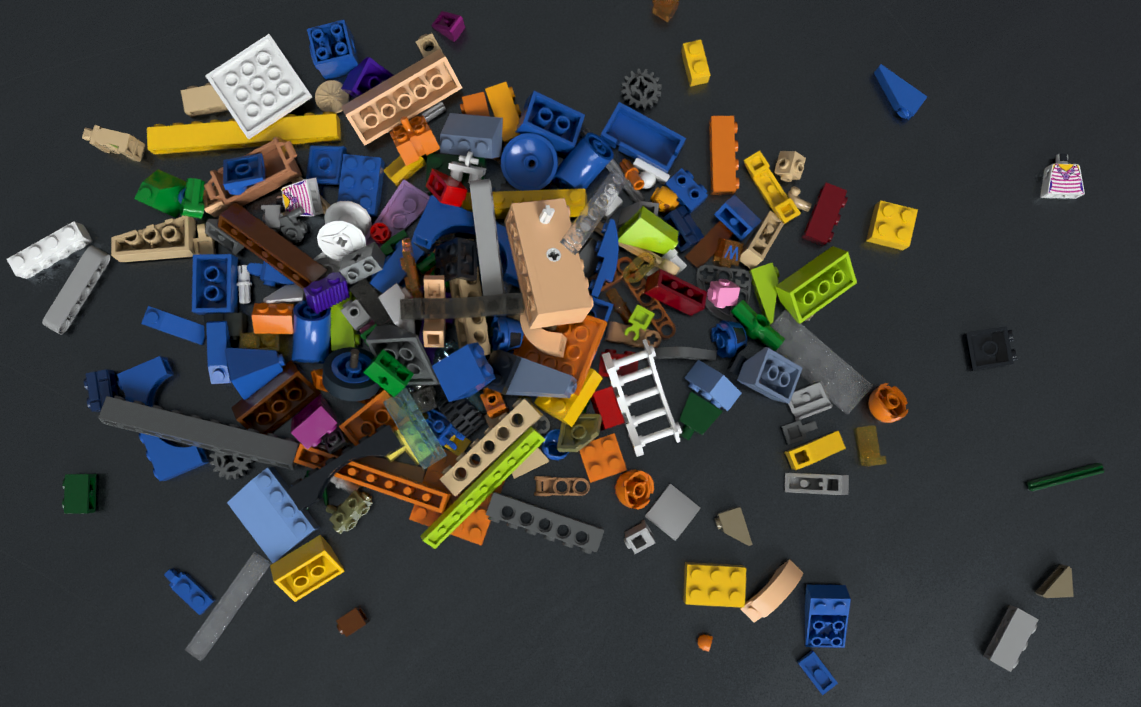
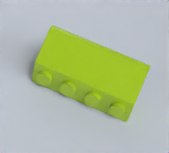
M832 246L780 282L775 288L782 305L796 322L800 324L854 286L857 280L848 251Z

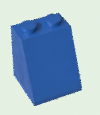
M478 342L467 344L432 365L449 402L471 397L496 379L493 374V368L488 364L484 350Z

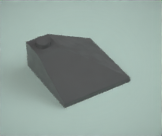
M379 325L374 328L366 339L374 357L384 349L410 370L414 375L407 385L439 384L432 364L416 334L395 325Z

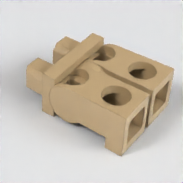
M94 125L93 129L85 127L82 136L84 140L90 141L91 145L105 153H122L133 161H141L145 144L130 134Z

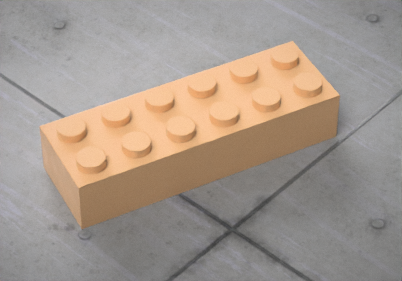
M438 49L341 106L365 146L391 131L394 127L401 125L400 118L406 116L408 120L462 89V86L446 56Z

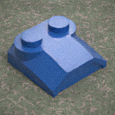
M262 153L223 160V185L230 194L240 195L248 186L265 181V165Z

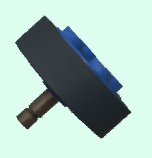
M355 347L341 348L330 353L323 364L322 382L325 389L334 397L345 401H362L374 396L381 386L363 373L375 358L373 353Z

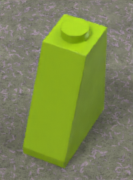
M642 206L619 228L618 242L665 255L670 249L673 250L677 246L679 231Z

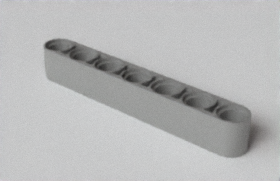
M490 179L470 181L486 316L506 315L507 307Z

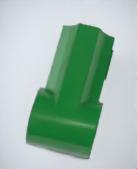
M195 178L187 179L185 196L180 207V215L202 218L204 213V202L202 201L205 181Z

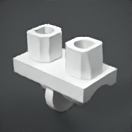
M468 151L467 156H459V161L465 162V164L452 161L448 166V169H451V177L458 181H462L463 172L469 173V184L470 181L481 180L482 176L486 173V168L471 165H478L479 159L473 158V152Z

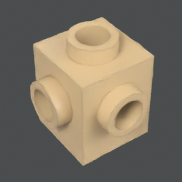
M780 151L774 173L779 175L783 181L800 180L806 158L796 151Z

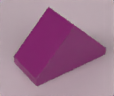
M444 11L440 12L431 25L435 30L453 42H456L465 29L463 18L460 15Z

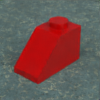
M432 169L426 183L429 191L440 203L461 207L467 195V189L460 181L436 169Z

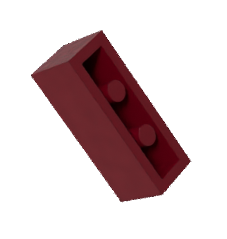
M827 182L821 187L802 239L820 246L831 242L834 232H832L833 226L838 224L841 217L838 213L840 208H844L848 197H845L847 190Z
M662 269L647 277L644 294L690 316L705 309L706 291Z

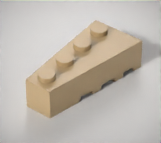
M182 215V217L165 220L164 223L146 226L142 230H133L111 237V256L119 262L193 257L195 255L193 238H196V220L193 217Z

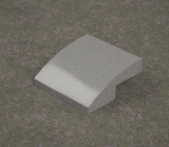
M669 484L645 517L673 540H676L700 510V507L672 484Z

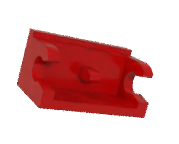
M612 386L593 393L590 400L595 414H600L602 417L601 431L625 423Z

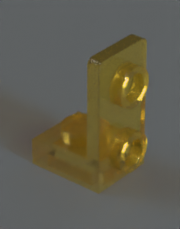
M876 426L857 427L856 433L861 466L887 464L886 456H880Z

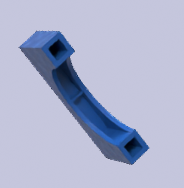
M431 195L414 231L411 242L430 250L436 240L447 234L461 232L476 235L473 212L467 211L463 207L440 203L435 196ZM496 221L500 257L504 266L503 281L520 288L506 227Z
M162 356L117 374L119 378L118 385L124 391L126 401H140L149 407L153 406L154 398L160 385L174 375L167 357ZM139 433V438L147 449L146 456L152 461L154 466L153 473L159 481H167L209 463L203 448L196 446L182 447L167 439Z

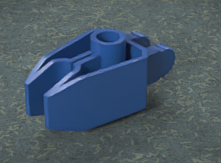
M263 261V264L250 263L247 265V272L260 277V280L264 282L263 285L275 287V284H295L265 261Z
M422 407L421 409L429 416V419L424 420L415 415L421 427L439 446L446 444L455 450L457 446L453 441H450V438L455 435L456 438L463 441L465 436L459 433L442 413L432 408Z

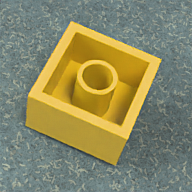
M880 200L874 205L866 241L899 250L910 247L918 209Z

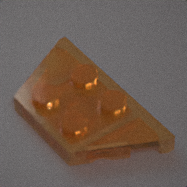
M410 238L402 239L403 258H400L402 269L407 272L408 276L404 278L406 288L411 291L418 313L425 311V303Z

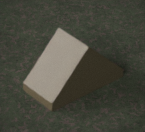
M1060 564L1035 593L1044 598L1074 597L1072 569L1069 566Z

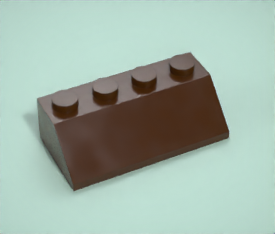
M291 360L283 366V371L249 398L241 399L231 408L236 420L247 430L249 428L255 429L260 434L267 435V433L274 432L319 396L321 392L315 388L304 370Z

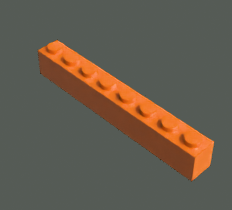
M300 443L294 462L312 469L317 467L321 469L326 465L325 462L334 456L338 458L341 455L336 453L330 454L327 450L316 446H311L307 450ZM356 460L345 465L334 475L335 477L439 513L446 511L451 496L449 492Z

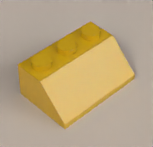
M321 535L270 565L273 581L294 602L345 572L333 549Z

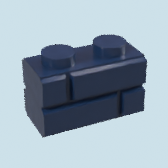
M684 205L662 218L663 221L679 231L677 247L681 252L694 246L704 238L700 228L697 227Z
M106 369L85 374L84 387L88 390L87 406L91 409V412L101 411L106 396L112 398L118 396L114 370Z

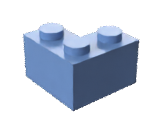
M700 360L695 363L685 376V379L690 383L688 386L697 393L701 391V395L709 401L711 400L710 403L719 409L722 407L728 411L741 395V392L722 373Z

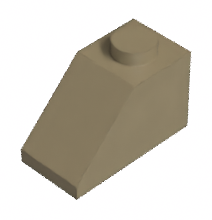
M736 506L716 513L717 518L714 519L717 529H721L725 534L748 546L753 545L741 507Z

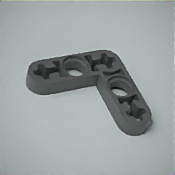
M692 347L654 348L656 356L653 359L684 358L717 361V351Z

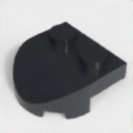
M502 350L493 351L487 362L493 368V374L496 379L485 387L506 395L521 358Z

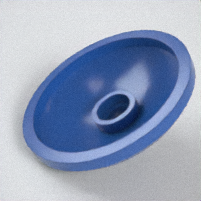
M525 133L514 137L506 145L501 156V169L505 179L509 184L521 191L543 189L553 180L558 168V156L554 146L543 136L534 133ZM531 160L535 161V165L533 167H530L529 162Z

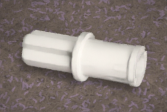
M247 265L237 266L239 302L241 304H248L251 302L250 286H252V282H250V273L247 272Z

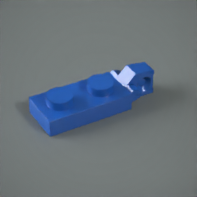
M172 568L164 574L171 582L169 586L199 615L203 614L215 601L188 573H178Z

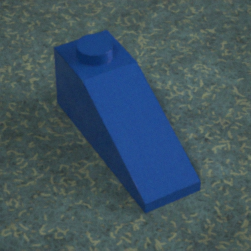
M880 64L874 72L893 109L897 111V114L904 119L910 120L927 96Z
M151 306L147 307L141 323L203 345L206 338L204 337V325Z
M227 321L207 322V361L211 384L231 383L225 353L226 348H232Z

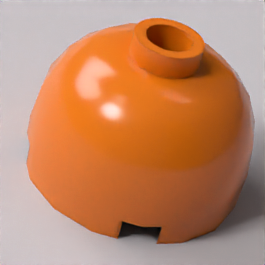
M884 383L871 393L868 405L876 419L884 423H893L906 416L908 409L906 410L905 405L908 402L904 394L896 386L890 387L887 386L888 383Z
M636 469L622 473L615 485V494L618 500L624 506L637 510L644 508L650 502L648 498L650 493L653 494L654 492L652 477L644 471Z

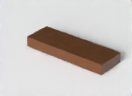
M719 221L684 258L698 270L734 233Z

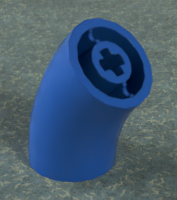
M587 133L558 166L552 181L559 189H587L614 158L612 149L600 136L594 133Z
M306 300L301 301L293 308L291 360L302 363L324 364L330 352L331 307L316 314L308 306Z

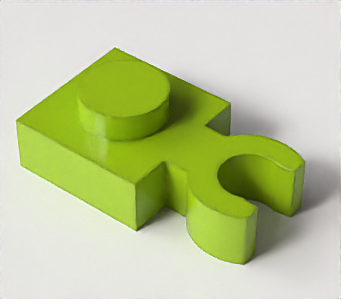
M637 305L628 320L633 325L625 330V336H628L629 332L633 331L636 333L633 340L637 341L640 336L639 330L646 331L655 313Z

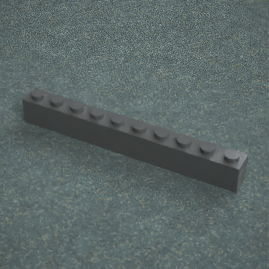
M106 396L98 419L106 425L294 470L296 466L294 459L300 444L292 438L284 440L272 433L264 435L255 429H240L235 424L227 426L221 424L218 420L210 419V421L202 420L200 416L193 414L186 416L177 410L169 412L157 405L149 407L145 406L143 402L136 400L129 402L120 396H114V398Z

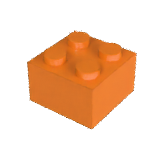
M615 433L593 440L580 450L590 483L627 470Z

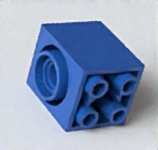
M345 20L307 29L310 40L309 49L313 63L325 80L348 75L351 70L360 64L354 36Z

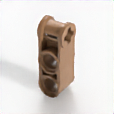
M608 321L604 339L607 342L644 348L642 340H647L651 335L655 336L654 339L657 340L652 345L653 348H657L661 342L660 334L646 329V331L640 329L639 339L634 341L635 332L631 331L628 336H625V330L632 325Z
M534 476L536 480L534 496H582L587 494L590 489L588 480L582 477ZM559 481L567 483V489L563 492L556 488V484ZM579 481H584L587 484V488L583 492L576 490L575 486Z

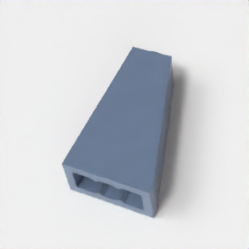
M520 357L521 361L506 395L570 398L571 394H574L576 391L577 379L569 374Z

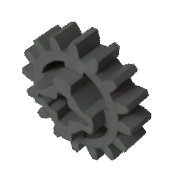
M637 69L636 74L631 71L630 77L625 76V82L621 85L623 88L621 95H626L623 101H629L628 107L635 105V110L642 107L643 111H645L647 105L652 108V102L657 104L659 100L657 97H661L662 92L658 90L662 88V84H657L659 77L654 79V72L649 75L647 74V69L644 70V73H641L640 69ZM634 80H636V83H635L634 85H631V87H629L630 84H631ZM639 85H641L642 90H644L643 96L642 92L639 89ZM653 93V95L647 100V96Z
M216 451L215 454H210L209 457L214 458L210 465L216 466L213 472L220 471L218 476L223 477L226 475V479H231V477L238 479L239 474L245 476L244 470H250L251 467L248 466V463L253 462V460L242 459L237 456H232L234 462H230L229 454ZM233 466L239 468L236 471H230V469H232Z

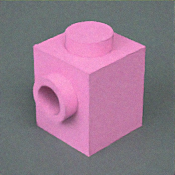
M727 279L711 281L707 292L708 300L718 308L736 306L740 287Z

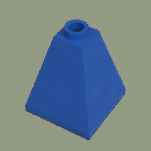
M225 349L230 380L243 400L249 398L283 371L282 366L285 365L283 355L278 354L276 350Z

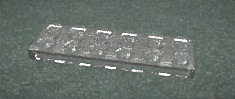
M786 310L771 325L775 331L785 338L784 342L775 352L802 367L800 375L810 384L822 381L829 400L846 415L854 409L872 388L873 385L801 323H797Z

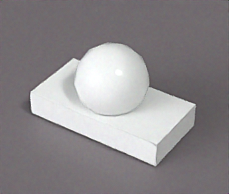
M636 158L633 166L641 172L639 175L644 180V189L652 188L656 181L665 185L670 178L669 174L640 158Z

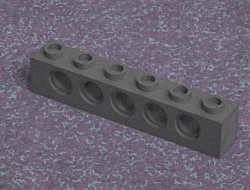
M495 491L492 492L485 513L491 521L497 523L500 520L505 521L507 526L518 529V526L526 528L525 532L536 535L540 533L547 540L554 542L555 539L562 541L563 545L573 548V545L581 547L580 551L591 554L592 551L597 553L604 533V529ZM503 507H512V514L504 516L502 514ZM522 513H530L531 519L528 522H522L520 520ZM544 518L548 519L549 526L547 528H540L539 521ZM560 525H566L568 528L567 532L563 535L557 532ZM579 531L586 533L582 541L576 540V534Z

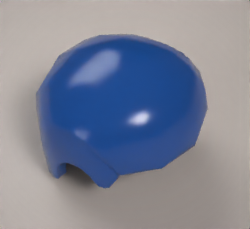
M560 429L549 430L544 436L546 440L541 445L545 456L552 460L564 459L569 453L557 450Z

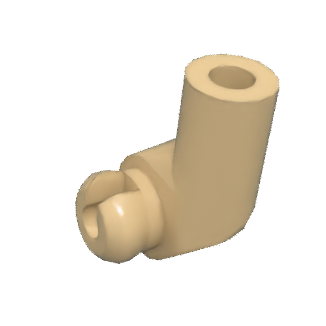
M791 187L790 191H788V198L793 200L797 208L808 212L812 204L800 199L798 196L801 192L799 188Z

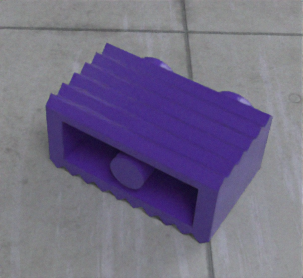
M339 272L330 273L327 277L314 281L309 286L303 288L307 304L316 314L350 297L347 281Z

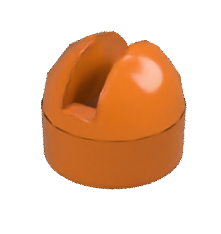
M701 635L698 638L699 648L709 652L713 636Z

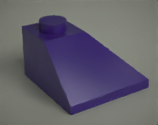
M367 57L349 72L341 89L352 97L357 98L394 75L373 59Z

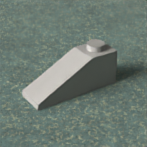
M785 473V492L848 495L849 475Z

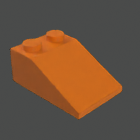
M383 390L343 422L339 428L356 446L360 444L358 441L364 436L374 435L378 427L386 424V426L392 425L395 430H398L410 419L389 393Z

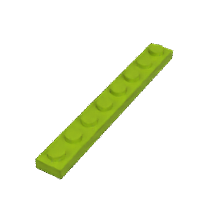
M530 426L420 536L422 541L436 549L546 439Z

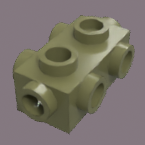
M354 490L338 508L328 505L326 512L333 514L329 519L334 524L333 528L340 534L343 531L348 532L353 529L360 517L369 511L370 506L373 504L371 501L372 497L365 491Z

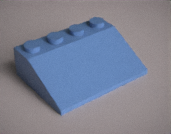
M267 467L231 498L227 504L270 561L275 563L320 527L307 510H298L287 491L290 487L274 467Z

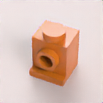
M489 388L483 390L484 394H481L480 397L491 419L509 412L501 393ZM496 398L493 403L489 402L490 399Z

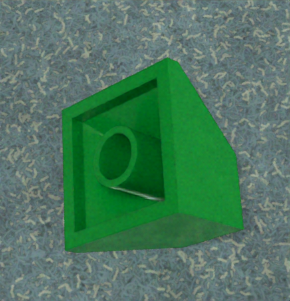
M157 169L142 182L134 199L177 218L181 207L178 201V194L182 189L186 188V181Z

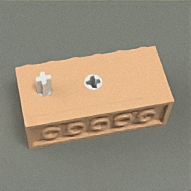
M565 198L511 204L504 223L529 329L583 322L593 307V298L589 295L588 278L584 276V262L579 256V243L575 240V227L570 221V208L566 205Z

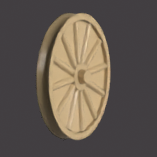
M329 80L323 82L317 88L315 101L323 112L340 113L343 111L341 106L349 102V94L341 89L343 85L341 82Z

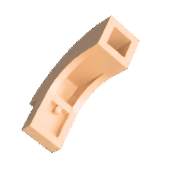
M424 275V347L444 348L446 330V288L444 275Z
M521 309L520 323L527 339L541 352L563 358L567 338L562 333L548 332L543 330V328L529 329L525 309Z
M789 559L777 568L771 580L760 592L745 602V608L741 607L740 609L754 623L761 617H767L789 596L804 573Z

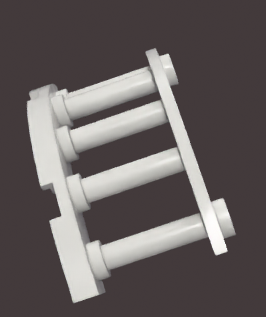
M646 339L642 340L645 350L616 360V358H611L609 352L602 354L611 380V386L616 395L625 421L624 424H626L628 435L637 457L644 455L642 447L646 443L672 434L678 443L680 442L679 434L682 433L679 423L674 422L653 359L656 356L655 350L652 345H648ZM647 358L649 367L623 376H617L616 370L619 367ZM652 374L655 387L630 396L623 394L621 386H624V383ZM659 394L662 408L636 417L630 415L628 406L631 405L630 403ZM666 414L670 427L643 437L642 435L638 436L635 427L639 423Z

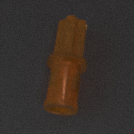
M612 288L606 295L610 302L614 304V311L618 312L626 325L629 323L628 320L632 313L626 305L627 302L623 301L616 288Z

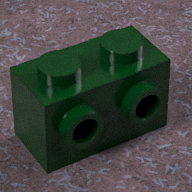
M65 474L63 480L64 498L62 500L64 514H87L96 511L97 474Z

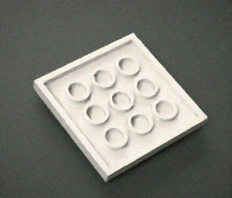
M270 34L205 75L248 139L312 98V95Z

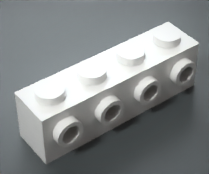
M73 221L9 257L7 261L16 276L27 279L43 269L51 267L54 263L68 257L73 252L84 248L93 240L84 225Z

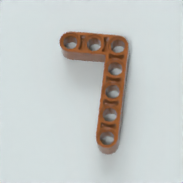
M629 257L618 259L613 281L611 283L604 281L600 293L622 280L638 305L649 311L658 310L661 313L660 319H652L650 322L654 330L660 334L661 339L668 340L672 338L676 328L660 302L650 297L651 301L649 303L641 301L640 296L644 294L646 281L634 262ZM626 262L630 265V269L623 271L620 269V264ZM598 273L588 278L589 284L592 279L596 280ZM637 278L640 281V286L633 287L630 284V280ZM663 326H669L671 328V334L664 335L661 331V328Z

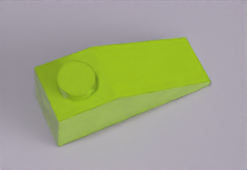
M773 263L751 269L749 273L752 276L751 284L761 313L772 324L777 297L775 286L778 285V277L780 275L777 267H774Z

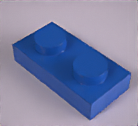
M813 650L797 661L822 695L838 684Z

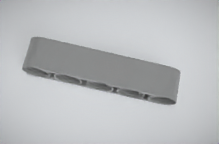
M94 245L86 249L46 313L42 322L44 326L59 335L67 331L110 261L109 254Z

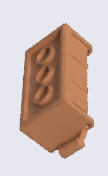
M276 136L273 138V141L244 155L262 153L265 165V181L248 186L240 195H232L228 190H225L223 185V167L218 169V171L211 170L212 178L204 185L210 200L222 199L226 206L230 207L237 203L242 207L302 176L295 161L297 153L292 142H286ZM213 182L215 183L216 188L220 194L218 196L216 195V192L211 184Z

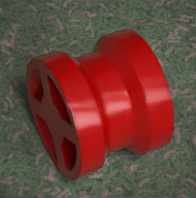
M378 222L372 225L370 235L375 242L384 244L391 238V231L384 223Z

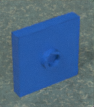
M310 145L306 179L316 178L317 184L340 185L343 154H346L347 148L344 146Z

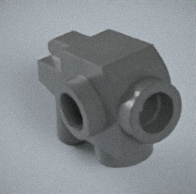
M301 206L290 212L287 210L280 213L279 221L282 234L287 241H291L293 244L301 242L304 233H307L305 221L301 222L300 219L296 218L305 213Z

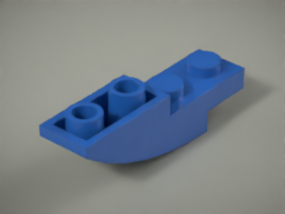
M614 219L604 223L601 230L604 236L602 241H597L594 249L597 252L596 257L603 259L602 262L598 261L595 272L598 273L596 280L592 279L588 288L591 291L590 295L595 298L599 297L604 281L609 283L613 281L617 267L619 248Z

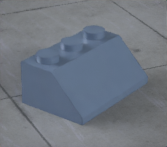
M450 113L440 134V153L467 156L468 151L473 152V157L490 159L501 157L503 118Z
M765 347L744 362L737 381L772 400L790 404L803 368L770 348Z

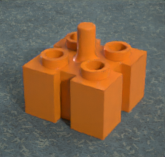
M423 115L412 118L410 122L406 116L400 118L402 125L394 127L389 132L406 166L419 160L420 156L424 154L429 155L440 149Z

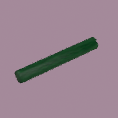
M1096 463L1030 480L1027 482V486L1030 491H1036L1104 473L1102 463Z

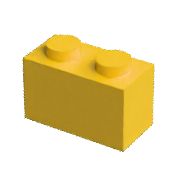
M702 40L683 43L681 54L690 87L708 83L711 75Z

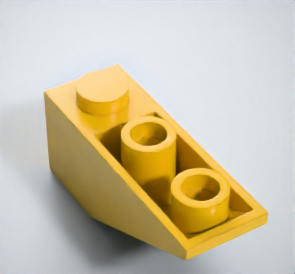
M838 430L787 450L785 454L791 469L798 470L844 450L846 447Z

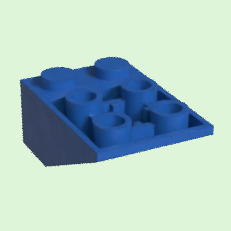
M846 585L806 586L805 647L845 648L851 601Z

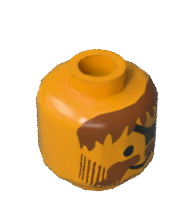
M667 186L657 187L650 198L652 203H659V211L663 214L669 213L670 210H675L679 204L677 194Z

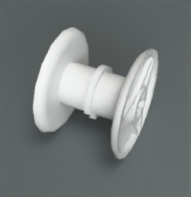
M339 201L332 204L326 210L324 216L325 225L319 230L317 236L318 245L327 256L342 261L344 256L366 246L365 236L371 229L372 222L367 210L357 203Z

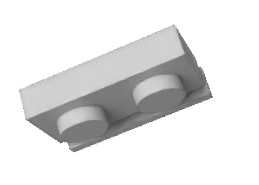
M822 381L794 391L789 407L795 416V420L798 421L830 409L833 405L829 400Z

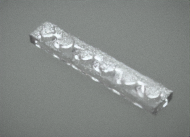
M613 168L608 173L560 241L574 255L580 251L628 180L619 171Z
M256 552L252 554L185 651L199 661L205 658L271 563Z

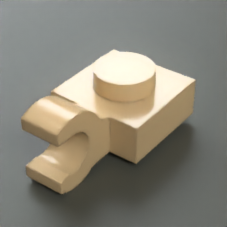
M197 224L199 238H193L195 255L216 254L215 240L210 236L208 237L205 233V224Z

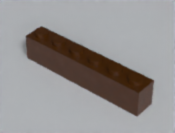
M234 203L220 214L218 227L300 288L303 289L312 282L325 278L327 269L322 264L317 263L308 254L302 252L290 241H287L237 203Z

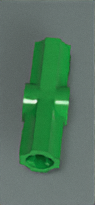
M744 300L731 310V313L745 326V332L750 338L759 339L773 351H776L784 342L785 338L770 326L769 320L764 315L757 314Z

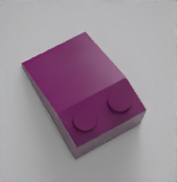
M322 394L317 396L292 418L291 433L307 450L311 446H317L322 441L321 437L323 435L332 433L337 427V417Z

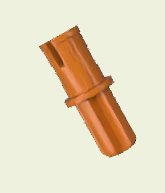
M622 159L620 167L625 173V178L630 181L635 190H640L644 187L645 183L640 177L638 169L632 165L630 160Z

